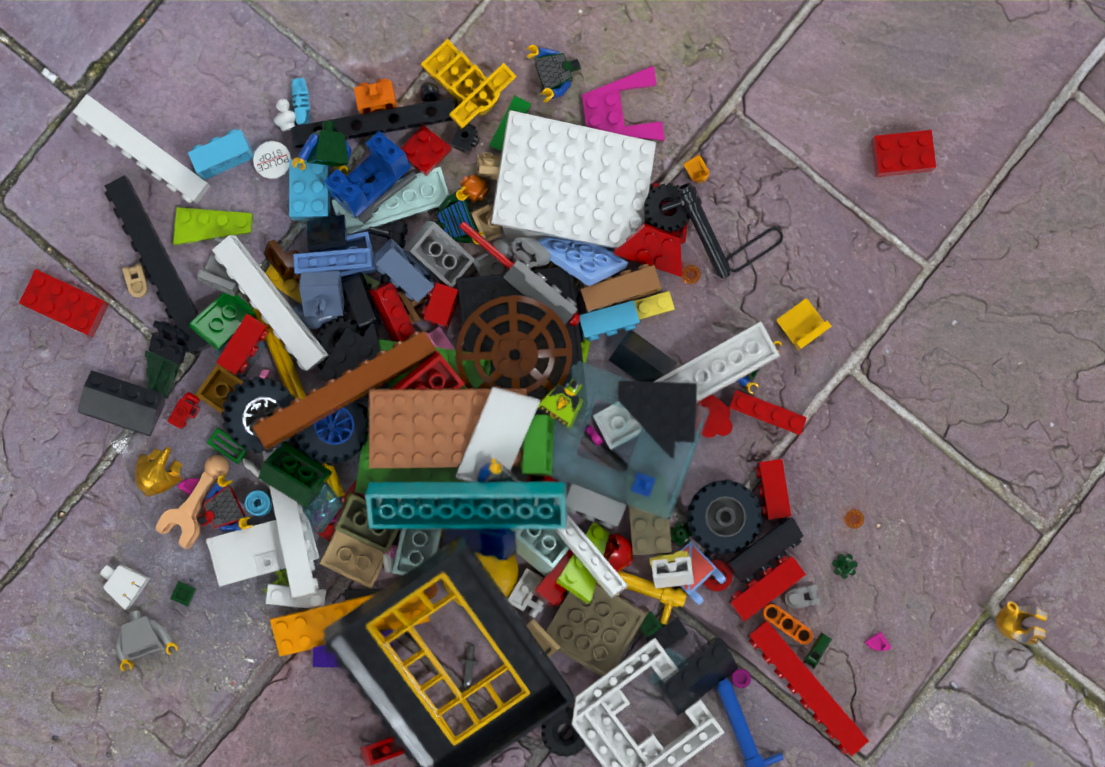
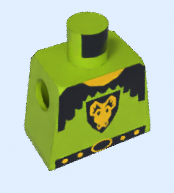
M574 379L567 389L558 384L539 404L538 408L571 429L583 403V399L577 396L583 385Z

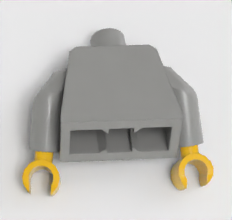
M132 611L128 614L130 622L121 626V632L115 644L119 659L122 660L120 665L122 671L126 670L125 663L132 670L134 667L133 659L164 648L165 644L167 646V654H172L169 651L170 646H174L176 651H178V645L173 642L171 643L172 639L166 629L156 620H150L147 616L141 618L140 611Z

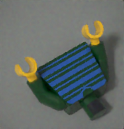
M464 186L458 191L447 195L442 201L437 212L440 220L435 221V223L456 242L479 245L459 227L463 222H466L477 232L466 202V198L470 194H463L462 191L466 189Z

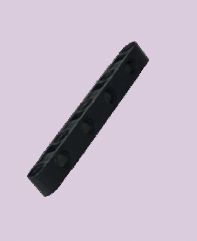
M456 98L325 121H333L334 132L344 133L345 139L349 140L372 136L378 131L388 133L422 127L423 125L428 126L454 121L449 114L458 106ZM431 109L437 111L436 115L433 117H429L426 115L427 112ZM393 116L399 117V121L395 124L389 122ZM323 121L292 127L294 147L303 148L309 136L322 129ZM355 123L362 124L359 130H353L352 126Z

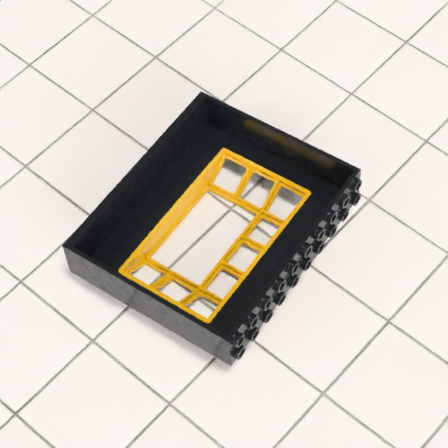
M463 535L324 629L325 637L323 639L326 642L324 643L325 648L330 654L334 653L337 657L335 660L341 669H346L349 673L347 677L353 685H358L361 697L364 700H369L373 713L381 716L383 726L387 731H392L394 741L398 746L402 745L404 747V754L409 761L413 760L415 762V767H480L576 701L568 683ZM439 579H443L452 592L433 604L424 594L423 590ZM419 596L428 608L413 619L408 620L398 608L413 597ZM454 598L459 599L504 662L502 666L464 692H460L414 628L416 624ZM393 612L404 625L387 637H384L374 624ZM409 631L421 647V650L405 661H402L389 643L404 632ZM426 655L439 673L422 685H419L407 667ZM509 670L522 691L506 703H503L490 682ZM441 679H444L456 697L437 709L425 693V690ZM486 687L498 708L479 720L466 698L480 688ZM461 703L474 724L458 736H454L442 715Z

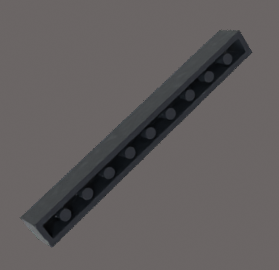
M123 175L104 185L107 190L104 193L108 201L113 202L116 207L113 209L118 219L121 218L124 223L122 228L125 234L130 235L133 240L130 242L135 252H139L141 256L139 261L144 269L147 268L150 273L147 275L150 283L156 285L158 289L156 294L161 302L164 301L167 307L165 308L169 319L173 318L176 324L173 327H178L188 334V338L182 342L187 345L186 352L195 355L211 347L212 345L189 327V324L199 313L129 178Z

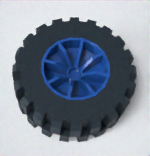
M355 400L295 434L294 442L295 444L299 443V451L301 453L305 452L308 458L317 460L316 462L321 465L323 463H327V466L340 465L350 460L362 449V445H365L367 438L364 437V434H369V427H366V423H369V418L364 416L366 412L364 406L360 408L358 406L359 402Z

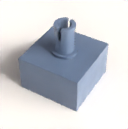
M340 271L301 272L299 289L304 317L319 318L321 316L323 318L324 316L343 315L345 300Z

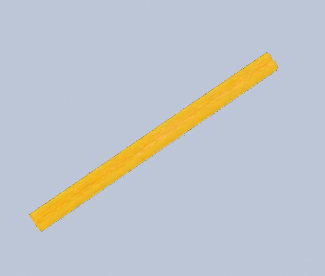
M253 307L257 319L265 323L261 317V312ZM265 323L270 327L268 329L269 335L265 340L283 386L290 391L295 399L305 398L306 395L291 356L285 349L286 344L282 339H278L274 335L272 326ZM323 463L322 466L332 471L323 487L328 501L344 496L345 494L334 466H327V463Z

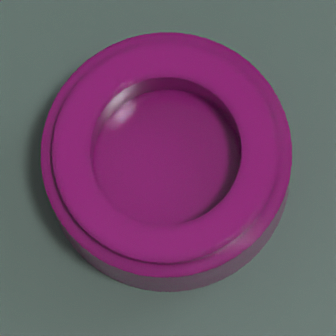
M739 668L732 673L731 681L737 688H745L750 684L751 676L747 670Z

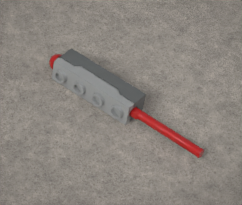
M466 222L459 226L509 269L503 278L524 296L534 298L546 304L561 318L564 325L568 320L570 321L568 324L570 326H576L580 322V315L576 312L578 309L575 308L577 304L569 297L567 299L563 298L560 295L562 291L554 284L550 287L545 282L547 279L541 273L535 274L530 270L532 267L524 261H510Z

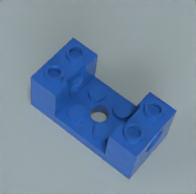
M380 131L365 143L370 156L346 177L339 169H336L324 180L330 196L355 218L411 168L405 152ZM368 178H375L372 183H366Z

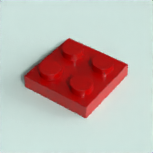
M423 125L401 147V150L405 152L408 162L427 177L450 153L452 148Z

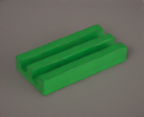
M217 427L207 441V444L239 465L248 451L243 449L240 452L217 436L218 433L236 444L227 433ZM215 439L238 455V458L236 459L214 444L213 440Z

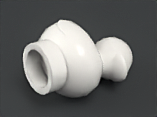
M286 99L278 100L276 107L280 113L274 118V124L279 126L282 132L291 130L292 127L296 126L295 112L288 111L289 102Z

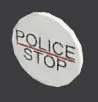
M275 141L265 142L260 145L253 157L254 167L257 172L269 179L283 176L288 171L289 160H291L288 149L283 144Z

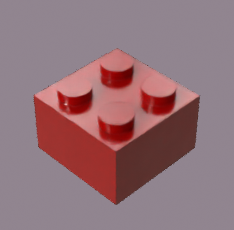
M435 283V286L429 291L428 297L430 301L428 305L425 304L422 316L427 324L448 330L459 299L458 289Z

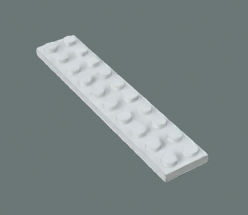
M759 322L654 382L697 383V402L775 360L780 357V354L763 323ZM619 401L593 415L610 450L646 431Z

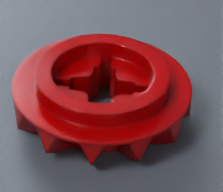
M711 561L721 573L725 572L723 575L726 577V581L719 584V581L716 579L709 580L707 578L703 583L712 591H722L732 582V570L723 561Z

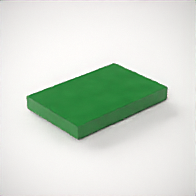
M223 292L189 324V327L216 350H219L232 338L246 314L252 316L256 314L254 309L237 294L231 296Z

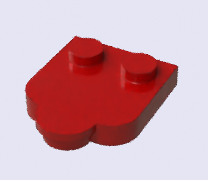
M714 395L701 400L700 402L708 407V410L697 421L696 431L706 438H712L717 434L720 436L728 435L733 427L729 419L731 412L728 406Z

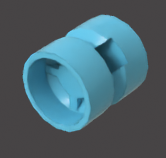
M252 491L245 499V507L252 515H267L273 509L272 496L264 491Z

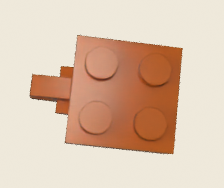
M380 79L376 81L377 83L373 84L364 82L358 84V87H354L356 103L360 114L398 108L395 88L391 80Z

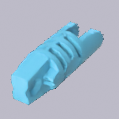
M304 78L293 79L292 102L293 112H295L296 117L295 121L298 125L309 124L310 103L306 81Z

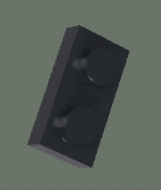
M677 617L648 638L646 637V640L650 642L655 638L661 647L666 649L689 633Z

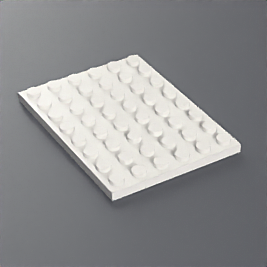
M510 110L507 117L490 224L612 249L620 247L626 242L627 237L634 234L644 224V204L649 193L656 142Z

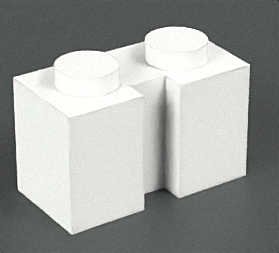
M691 556L675 558V563H668L667 559L652 561L655 588L694 584Z

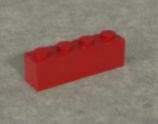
M783 556L777 561L778 565L773 569L771 567L767 568L761 573L763 577L759 580L754 578L746 584L747 589L743 592L738 590L731 596L732 600L729 603L744 622L806 575L793 556Z

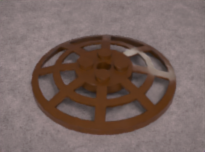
M509 295L489 300L470 314L459 332L455 356L460 377L467 389L475 388L471 385L465 374L462 360H474L476 370L484 381L477 389H488L489 387L507 389L494 383L501 375L512 378V389H520L519 378L530 374L537 381L523 388L527 389V393L541 385L550 393L558 384L563 385L569 374L572 363V345L568 330L563 321L546 304L526 296ZM508 302L509 314L499 316L488 324L479 317L482 312L490 307ZM516 302L532 304L544 310L546 314L540 321L527 315L517 314ZM552 319L555 320L563 333L566 348L555 349L553 339L545 328ZM509 320V332L498 335L492 329L495 325ZM517 320L529 322L535 327L527 335L518 331ZM474 322L482 329L476 339L474 352H462L464 337L468 328ZM540 332L545 336L549 349H537L533 340ZM487 334L494 341L491 352H480L481 343ZM512 349H517L520 352V356L516 360H512L509 357V352ZM566 356L564 372L559 382L554 386L547 378L553 369L555 357ZM549 357L548 366L542 375L534 367L538 358ZM480 360H492L496 369L489 377L484 373ZM547 395L539 399L540 403L547 397Z

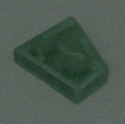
M145 351L148 366L146 368L148 389L162 393L164 398L168 399L181 364Z

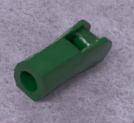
M820 633L803 662L809 663L814 669L832 639ZM813 651L819 654L816 659L811 656Z

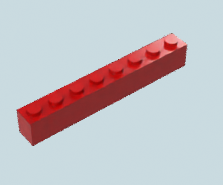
M767 620L763 621L748 634L751 638L749 643L755 650L759 648L763 652L761 657L768 665L770 663L776 668L774 672L781 680L783 678L786 679L789 683L786 685L793 694L797 693L802 698L799 702L806 710L810 708L813 711L812 717L819 725L821 723L824 724L827 728L825 732L832 740L836 738L840 743L838 748L844 755L848 753L850 756H853L869 742L861 730Z

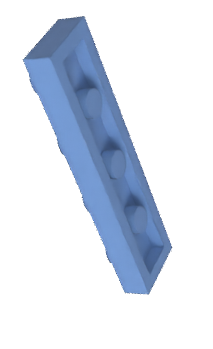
M371 248L293 254L295 274H301V272L373 268Z

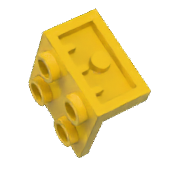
M807 298L776 320L798 351L832 327L828 320L824 322Z

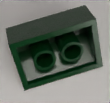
M283 442V447L276 449L263 462L258 479L307 508L318 497L332 471Z

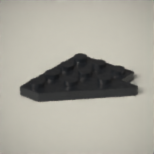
M371 323L364 336L346 328L319 373L318 378L325 382L331 379L337 380L342 377L341 375L345 371L357 369L358 365L363 361L375 359L376 355L382 351L376 325ZM387 382L375 390L391 389L390 384ZM369 393L356 401L369 408Z
M619 381L618 401L670 458L675 459V442L695 443L697 383Z

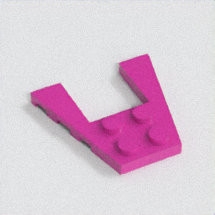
M654 66L582 94L586 127L644 140L651 139L664 142L662 121L624 126L620 91L657 86Z

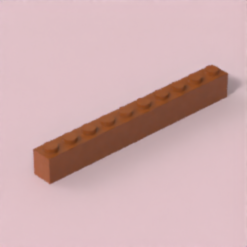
M425 331L413 333L409 340L405 342L399 341L392 346L393 349L387 352L386 350L379 352L375 359L363 361L358 365L357 369L345 371L341 378L329 380L324 384L323 388L319 390L316 388L308 392L307 397L303 399L297 398L290 403L289 407L285 409L279 408L272 413L273 416L267 419L264 417L256 421L253 429L265 450L272 448L368 394L369 390H375L423 363L437 351Z

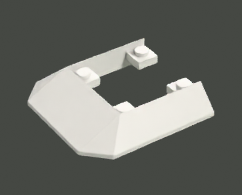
M655 638L576 696L572 725L603 767H679L725 733L701 699L685 710L694 725L664 748L654 734H651L637 745L622 725L616 714L627 707L630 702L620 688L650 666H652L661 680L678 669Z

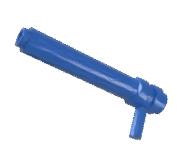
M724 679L718 682L716 688L745 759L743 761L745 767H767L784 760L781 752L763 760L762 755L758 753L731 681L729 682L728 679Z

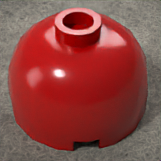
M615 533V535L611 534L608 537L603 557L616 572H619L632 563V546L622 535Z

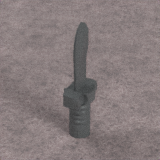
M472 645L467 647L466 660L461 659V664H466L464 688L469 687L471 684L473 665H478V661L474 660L475 646Z

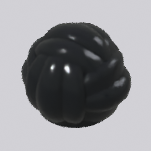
M432 83L423 84L419 90V97L424 102L436 101L439 96L438 86Z

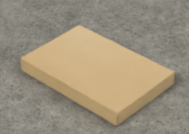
M335 530L319 564L372 589L384 565V551Z

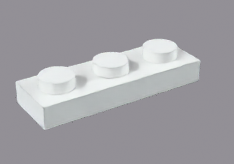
M268 583L265 603L310 609L324 606L326 590L318 589L315 590V596L293 600L289 585Z

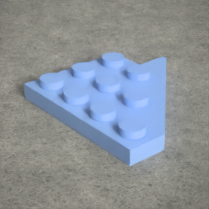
M547 236L537 240L549 251L550 261L588 286L627 267L628 262L614 255V249Z

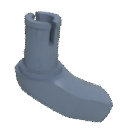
M300 303L293 308L303 323L312 329L320 328L323 323L338 319L337 316H324L323 318L321 316L319 318L304 317L303 306Z

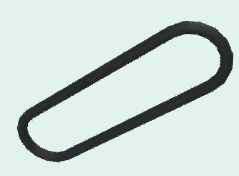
M770 228L762 234H760L759 236H757L756 238H754L753 240H751L750 242H748L747 244H745L744 246H742L741 248H739L738 250H736L735 252H733L732 254H730L726 258L727 262L732 256H734L735 254H737L738 252H740L741 250H743L744 248H746L747 246H749L750 244H752L768 232L776 230L780 233L781 238L776 244H774L773 246H771L770 248H768L767 250H765L764 252H762L761 254H759L758 256H756L740 268L731 269V272H738L742 270L743 268H745L746 266H748L749 264H751L752 262H754L755 260H757L758 258H760L761 256H763L764 254L778 246L783 241L782 231L778 228Z

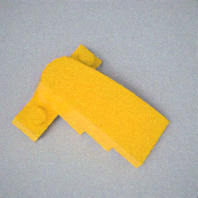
M448 39L420 64L442 88L460 102L449 116L461 129L476 115H485L493 110L500 93L517 77L503 63L486 78L477 65H473L462 51L460 52Z

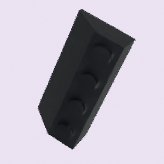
M91 370L83 387L78 413L151 436L165 406V399L162 393Z
M788 517L728 561L727 564L740 582L745 580L747 583L755 577L754 573L757 570L763 571L771 565L770 561L776 557L778 560L786 554L785 550L790 546L795 548L799 545L804 535L794 518Z
M714 637L677 666L678 669L663 680L660 679L654 685L675 714L679 716L714 688L718 682L723 681L738 669L723 641L720 638Z

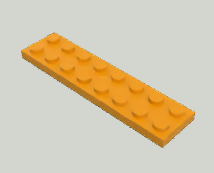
M375 594L271 618L270 622L279 656L302 652L324 645L326 643L323 639L325 637L324 629ZM415 596L398 609L408 620H411L425 611L427 606L419 596ZM393 612L374 624L379 632L388 629L396 630L404 625ZM430 615L418 624L430 622Z

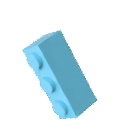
M634 300L580 315L579 328L582 339H588L591 342L600 339V335L606 334L609 337L618 334V330L625 329V332L636 329V325L640 321Z

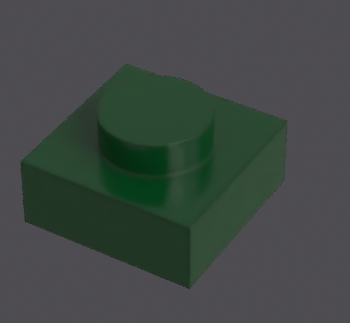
M178 581L170 599L189 607L197 589Z
M650 611L639 628L648 638L663 626L653 612Z

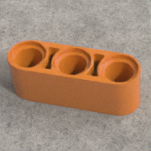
M767 604L763 607V618L796 642L808 644L812 641V631L783 609L774 604ZM770 607L776 610V615L773 618H769L766 614L767 609ZM789 618L792 621V626L789 629H784L782 622ZM801 630H806L808 633V637L804 641H801L798 637Z

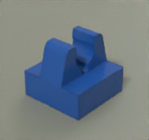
M637 472L631 491L650 498L656 479Z

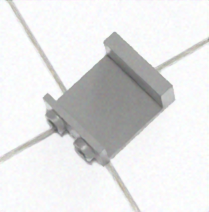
M215 237V247L219 243H221L225 239V237ZM243 245L252 256L250 248L246 245ZM212 252L204 271L200 270L197 275L198 282L235 296L239 284L235 279L229 277L226 273V267L215 259L214 255L216 254Z

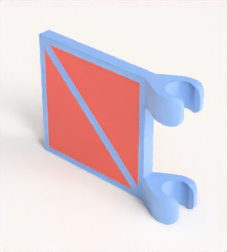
M690 541L681 551H687L689 556H691L694 584L682 585L681 587L700 605L704 599L695 590L711 575L721 584L726 581V577Z

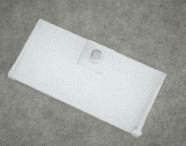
M492 387L455 477L467 482H477L480 467L490 463L493 458H496L511 470L540 401L532 397Z
M304 511L300 518L301 522L305 521L307 533H304L305 541L309 540L311 552H308L309 560L313 559L314 561L320 558L310 525L309 513ZM276 520L206 539L219 587L286 568Z

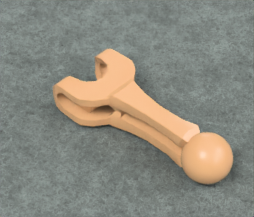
M213 455L206 460L204 465L205 472H203L192 494L178 509L165 511L156 525L158 533L166 534L175 525L179 524L182 529L179 545L185 550L191 548L200 535V525L197 516L205 501V497L211 487L217 482L218 477L229 471V463L221 455Z

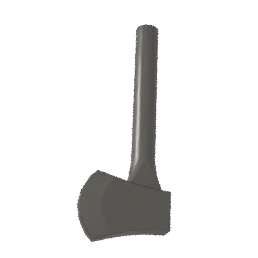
M411 172L383 193L358 218L363 223H366L374 217L373 212L381 204L415 180L417 175Z

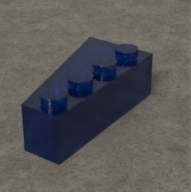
M443 529L445 544H449L463 535L473 551L481 553L483 556H492L497 558V560L504 561L517 554L516 531L512 529Z

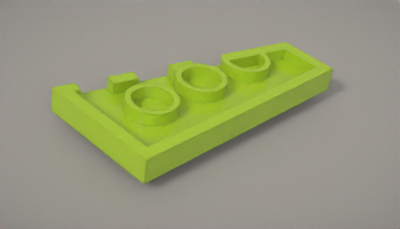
M177 207L173 245L214 240L215 237L222 238L229 235L252 233L253 214Z
M593 522L585 535L598 551L604 555L609 532ZM573 553L556 583L589 604L592 600L597 580Z

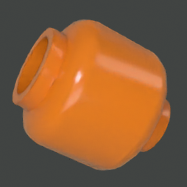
M472 174L469 177L465 176L460 183V186L466 187L462 191L463 194H470L468 199L472 202H477L478 200L481 202L489 191L487 188L488 183L476 174Z

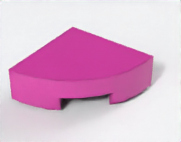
M187 479L182 481L177 487L191 495L200 479Z
M878 632L864 642L869 648L876 651L891 649L882 632Z

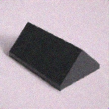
M633 330L627 333L609 358L611 363L636 381L644 382L658 380L670 373L677 364L676 361Z

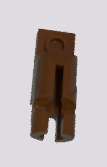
M275 240L268 241L263 254L284 281L293 278L297 284H300L301 274H295L293 254L300 253L297 250L284 253L282 247Z

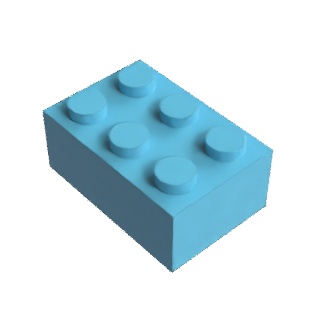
M233 129L227 132L226 136L222 138L215 137L209 140L208 144L194 146L191 149L192 151L188 152L196 173L203 180L253 159L254 152L241 129Z
M289 160V217L292 220H314L330 217V194L324 183V180L330 176V166L311 164L305 160L306 167L304 170H300V163L294 168L291 164L292 160Z

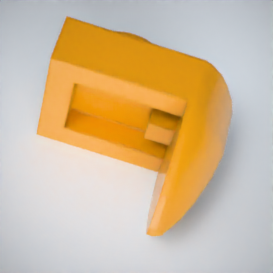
M700 154L683 163L693 182L705 183L709 178L710 172Z

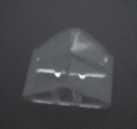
M114 426L110 442L112 448L125 459L152 452L147 435Z

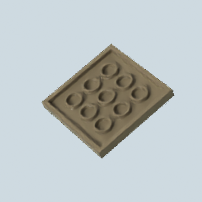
M596 583L592 600L589 604L569 592L547 628L546 633L560 646L558 651L603 677L616 667L647 613L618 595L611 598L604 588Z

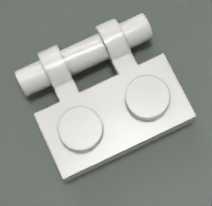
M526 568L510 595L509 602L522 611L529 605L532 607L529 615L536 618L537 614L542 612L544 603L539 599L536 602L532 601V592L541 583L543 577Z

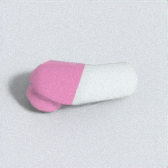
M391 545L388 553H383L385 573L393 572V561L396 558L398 549L396 545Z

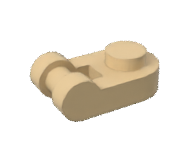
M137 263L131 268L129 266L124 267L123 273L129 293L136 298L146 296L149 288L141 263ZM138 274L139 278L132 279V275Z

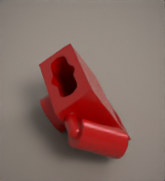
M186 392L183 398L178 400L167 422L179 429H183L184 426L186 427L188 419H195L201 409L197 407L200 398L190 392ZM194 408H196L197 410H196L194 416L191 415V413H192V411L194 410Z

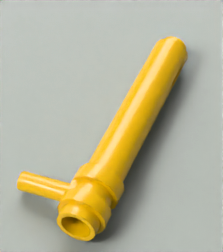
M622 571L617 572L628 585L626 587L627 590L658 599L661 603L665 604L660 623H668L672 607L684 606L687 593L683 589L672 587L655 588L653 581Z

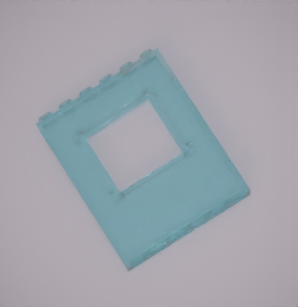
M578 361L577 365H573L570 375L572 376L571 381L574 379L583 385L577 393V396L583 399V403L571 429L556 419L554 420L552 476L670 520L711 410L697 405L695 443L675 442V459L670 458L642 427L627 470L623 473L578 456L576 453L596 400L600 399L624 408L618 401L619 381L631 380ZM567 382L566 385H565V388H566V389H567V387H568L569 384H570V383H568V382ZM637 472L656 479L650 498L631 491Z

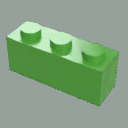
M548 415L533 416L522 442L524 454L521 461V469L523 474L528 476H552L555 420L553 417Z

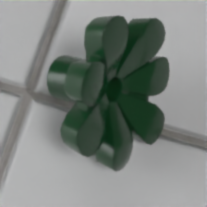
M677 521L675 528L670 527V533L673 534L671 535V542L676 540V545L681 547L683 542L689 544L691 541L689 537L693 535L688 530V523L682 525L680 521Z
M839 554V560H833L832 565L837 567L834 570L835 575L841 573V577L846 579L848 574L851 576L856 574L853 568L857 567L858 563L857 561H852L853 556L851 554H847L846 557L843 554Z

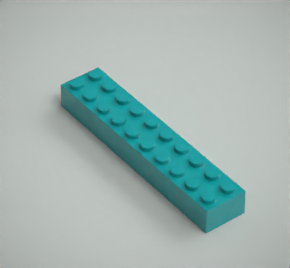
M369 482L366 492L369 528L566 529V482Z

